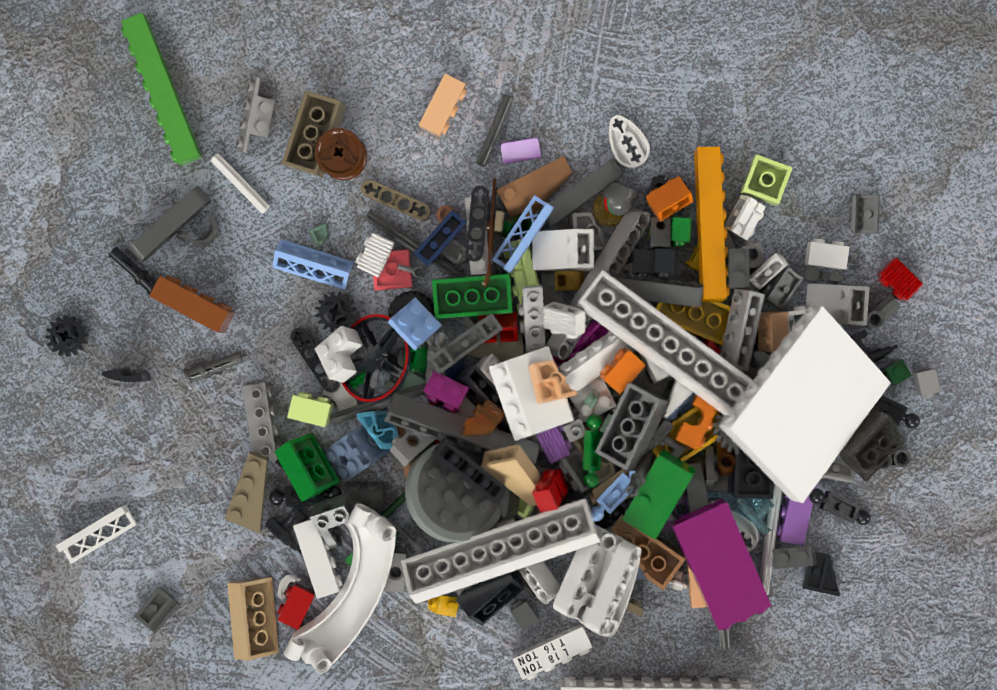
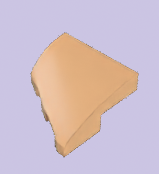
M552 360L528 366L537 404L577 395L575 389L571 390L565 382V376L558 371L557 366Z

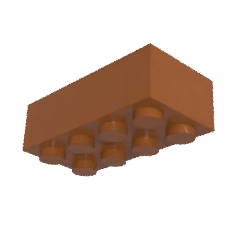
M167 275L166 277L159 276L149 297L217 333L226 332L235 314L231 311V306L223 302H214V297L206 293H197V288L189 284H180L181 280L172 275Z

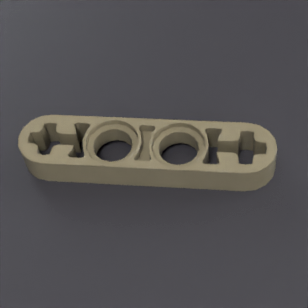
M366 180L361 184V192L364 196L417 220L424 221L431 214L430 208L425 203L380 183ZM373 184L372 187L375 190H379V187H381L378 198H375L376 193L370 191L367 194L365 186ZM385 191L392 193V199L389 202L382 200V194ZM402 199L409 200L410 206L408 209L403 210L399 207V202ZM415 202L417 203L415 207L418 209L425 207L427 214L419 217L417 211L413 210V214L409 212L412 210L413 203Z

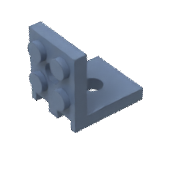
M362 424L323 451L344 482H347L390 452V449H380L377 443H372L370 440L371 435Z

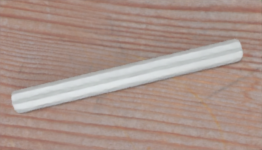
M775 483L773 499H770L759 575L767 595L769 594L773 565L772 549H775L783 493Z

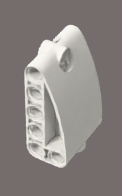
M595 525L600 542L576 550L554 601L553 608L569 618L579 620L586 628L601 636L612 637L619 628L633 590L639 567L641 548L626 541L621 536Z

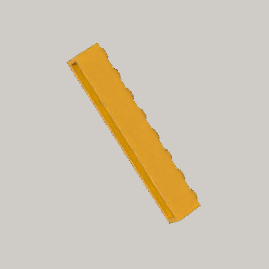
M697 147L694 151L699 283L704 286L702 302H723L730 292L729 285H726L729 268L728 265H725V258L728 256V248L724 244V239L727 238V229L724 228L726 209H723L725 190H722L725 176L724 172H721L724 155L720 153V147Z

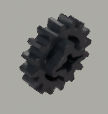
M331 292V297L325 294L324 301L318 300L321 306L315 307V309L319 310L315 317L321 318L318 324L324 323V330L330 327V332L333 333L335 328L338 329L340 326L348 328V323L354 324L351 319L357 318V315L353 314V311L357 310V308L351 306L354 300L348 301L349 295L342 297V292H338V295L335 296V293ZM335 299L334 303L331 306L326 307V304L329 301ZM343 302L346 303L349 311L344 310L342 307ZM338 307L341 314L335 318L332 309L335 310ZM324 313L328 314L330 323L325 319ZM343 317L347 318L345 322L337 325L340 319Z
M64 315L63 320L61 317H57V323L50 322L52 329H46V331L50 332V335L45 336V338L51 341L47 345L54 346L52 352L59 351V356L65 354L66 357H71V352L74 355H78V349L84 350L82 344H88V341L84 340L85 337L89 336L88 333H84L87 326H81L83 321H76L75 316H71L70 320L68 315ZM66 324L64 328L58 329L61 325ZM61 333H68V335L74 339H67V337H65ZM72 343H77L74 347L68 349Z

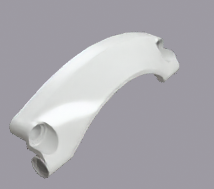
M359 503L355 505L347 521L353 539V559L343 587L321 614L292 634L284 651V655L288 659L298 661L301 657L306 664H311L319 674L329 670L352 644L367 623L382 595L392 564L396 529L385 517L379 516L375 510Z

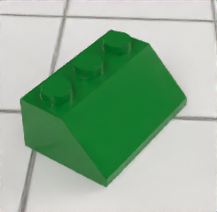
M313 432L290 440L274 451L302 502L340 483Z

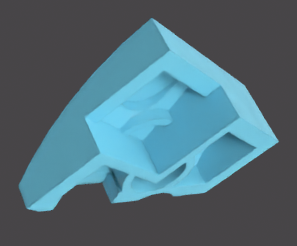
M387 410L357 413V419L380 449H391L393 445L391 442L398 436V432L394 424L384 421Z

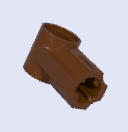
M716 441V471H718L720 476L726 477L731 475L735 466L734 448L731 452H728V445L722 448V442ZM721 463H727L729 467L723 466Z

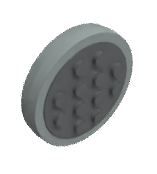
M437 443L420 454L408 472L405 484L407 506L416 524L431 537L449 543L467 541L473 536L489 531L496 524L502 514L499 499L496 503L492 502L431 455L438 445ZM456 447L481 467L484 456Z

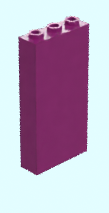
M721 498L670 522L714 625L718 630H727L732 627V624L744 622L750 616L756 613H764L768 610L767 608L772 606L727 501Z

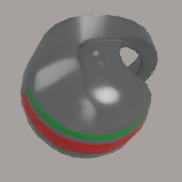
M611 182L602 195L603 206L612 215H624L632 208L630 202L633 198H638L639 192Z

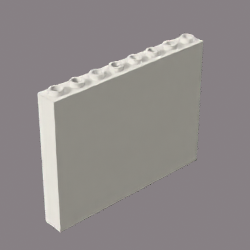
M810 305L804 311L801 319L794 324L788 336L782 340L776 352L770 356L766 365L759 370L754 381L747 386L744 394L735 402L732 410L725 415L719 426L790 500L803 503L891 382L823 306Z

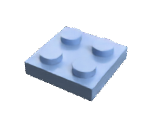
M416 298L412 299L388 321L414 350L442 326Z

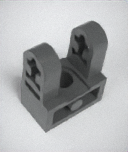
M348 492L318 502L312 508L310 519L330 549L342 545V539L336 526L345 524L350 531L347 521L355 504Z

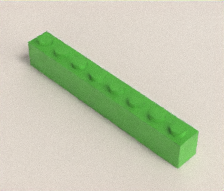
M139 13L122 20V34L125 38H128L130 43L128 49L132 56L135 55L137 60L135 67L139 74L142 73L144 78L142 81L143 87L146 92L149 91L151 98H149L151 107L156 109L158 113L156 120L160 127L163 126L165 131L163 137L166 144L171 146L172 151L170 155L173 162H177V164L182 166L203 158L147 16L144 13Z

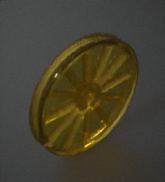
M603 194L599 195L592 206L595 220L606 227L618 225L624 215L616 216L608 213L603 206Z

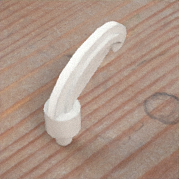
M286 575L278 587L279 598L284 600L286 598L284 592L289 583L300 582L301 578H297L296 575Z

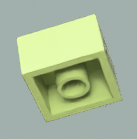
M756 154L752 158L740 193L777 206L781 201L792 167Z
M301 391L292 396L287 418L327 427L330 425V414L333 413L335 403L330 402V398L320 396L316 399L312 398L311 393Z

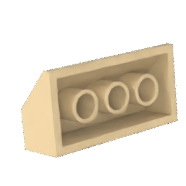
M272 577L228 582L234 659L249 661L279 653Z

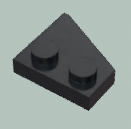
M815 551L817 565L806 566L802 588L840 596L831 556Z

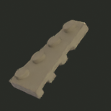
M250 451L225 519L260 534L262 531L263 502L269 458Z

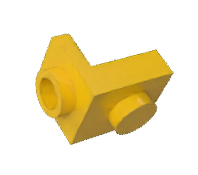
M443 594L428 599V609L435 614L456 617L459 606L456 602L458 597Z

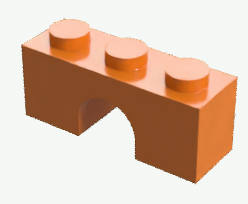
M696 394L691 405L700 410L701 420L696 425L682 422L674 437V440L694 450H697L698 447L702 448L706 440L704 435L707 430H711L715 422L713 420L715 413L720 412Z

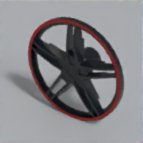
M367 315L350 327L355 329L356 332L358 331L365 351L364 355L351 359L353 363L362 361V364L354 365L357 371L366 369L363 395L351 386L349 380L341 383L345 390L357 400L374 403L389 398L400 388L409 371L411 346L403 339L405 362L404 367H401L397 363L395 354L390 352L400 336L397 331L392 327L377 343L373 332L370 331L367 323L377 320L388 322L392 317L387 315ZM394 368H396L397 370L401 371L402 373H401V375H399V374H397L396 372H394V371H392V370H393ZM381 371L399 378L387 392L374 396Z

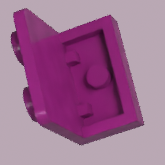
M433 371L423 392L428 402H432L436 406L439 403L443 405L444 410L454 414L455 412H461L460 405L469 388Z

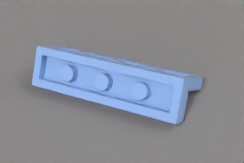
M534 195L492 260L502 266L503 269L512 273L554 208ZM535 201L544 206L540 214L533 215L531 208ZM531 218L532 226L529 230L522 232L521 222L524 219ZM520 234L521 243L518 247L512 248L510 239L512 236ZM510 251L511 258L507 264L498 259L502 252Z
M281 239L275 250L272 268L345 290L354 261ZM279 258L286 259L289 264L278 263ZM298 264H302V265H304L307 269H306V270H301V269L298 268L297 265H298ZM315 270H321L325 275H318ZM333 276L344 277L343 282L335 280Z

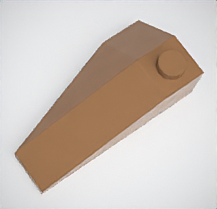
M562 156L496 191L508 215L513 217L524 212L534 195L546 202L573 172L565 157ZM537 201L531 207L533 215L542 206Z
M621 514L611 528L612 533L641 548L640 569L649 581L664 590L686 560L683 552L658 536L655 540L622 520L624 515Z

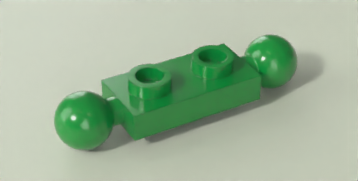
M597 414L588 416L586 423L590 431H585L583 470H588V473L584 476V484L589 488H594L598 485L599 477L596 474V470L601 471V455L595 453L602 438V432H598L602 419Z

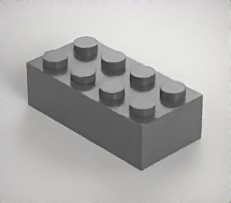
M628 382L595 453L626 471H636L670 401L637 383Z

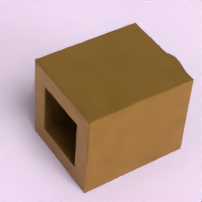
M555 271V291H578L585 280V271Z

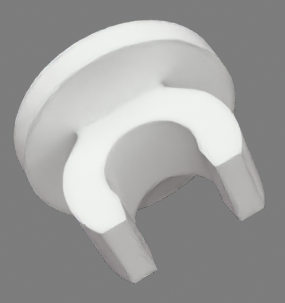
M677 571L673 576L674 580H671L669 583L672 585L671 588L682 591V589H687L688 587L685 584L688 575Z

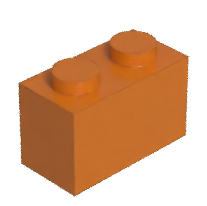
M679 176L668 180L665 185L652 190L646 196L648 205L660 222L693 202L691 192Z
M627 348L617 351L614 355L615 359L610 365L607 364L601 370L602 374L599 376L619 394L625 390L628 382L631 383L646 366Z

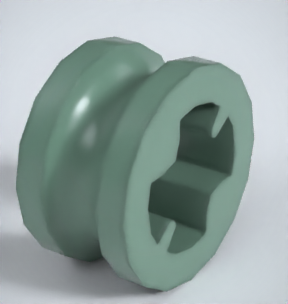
M592 389L583 404H588L589 408L592 409L600 394H595Z

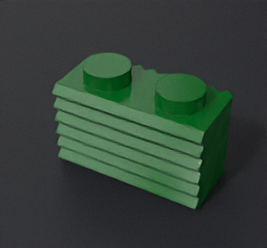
M674 217L671 219V247H683L690 242L691 218Z

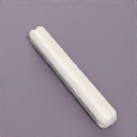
M219 153L212 157L211 162L261 213H265L269 209L270 205Z

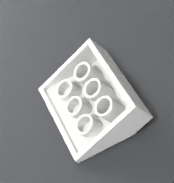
M549 346L489 367L515 441L574 421L567 398L537 404L528 366L538 362L553 361Z

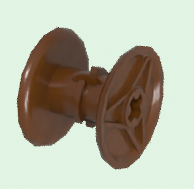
M334 128L325 132L318 139L315 147V159L319 167L332 178L351 180L364 170L367 163V150L363 142L353 132L344 128Z

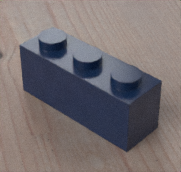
M451 210L414 252V256L429 268L467 225V222Z

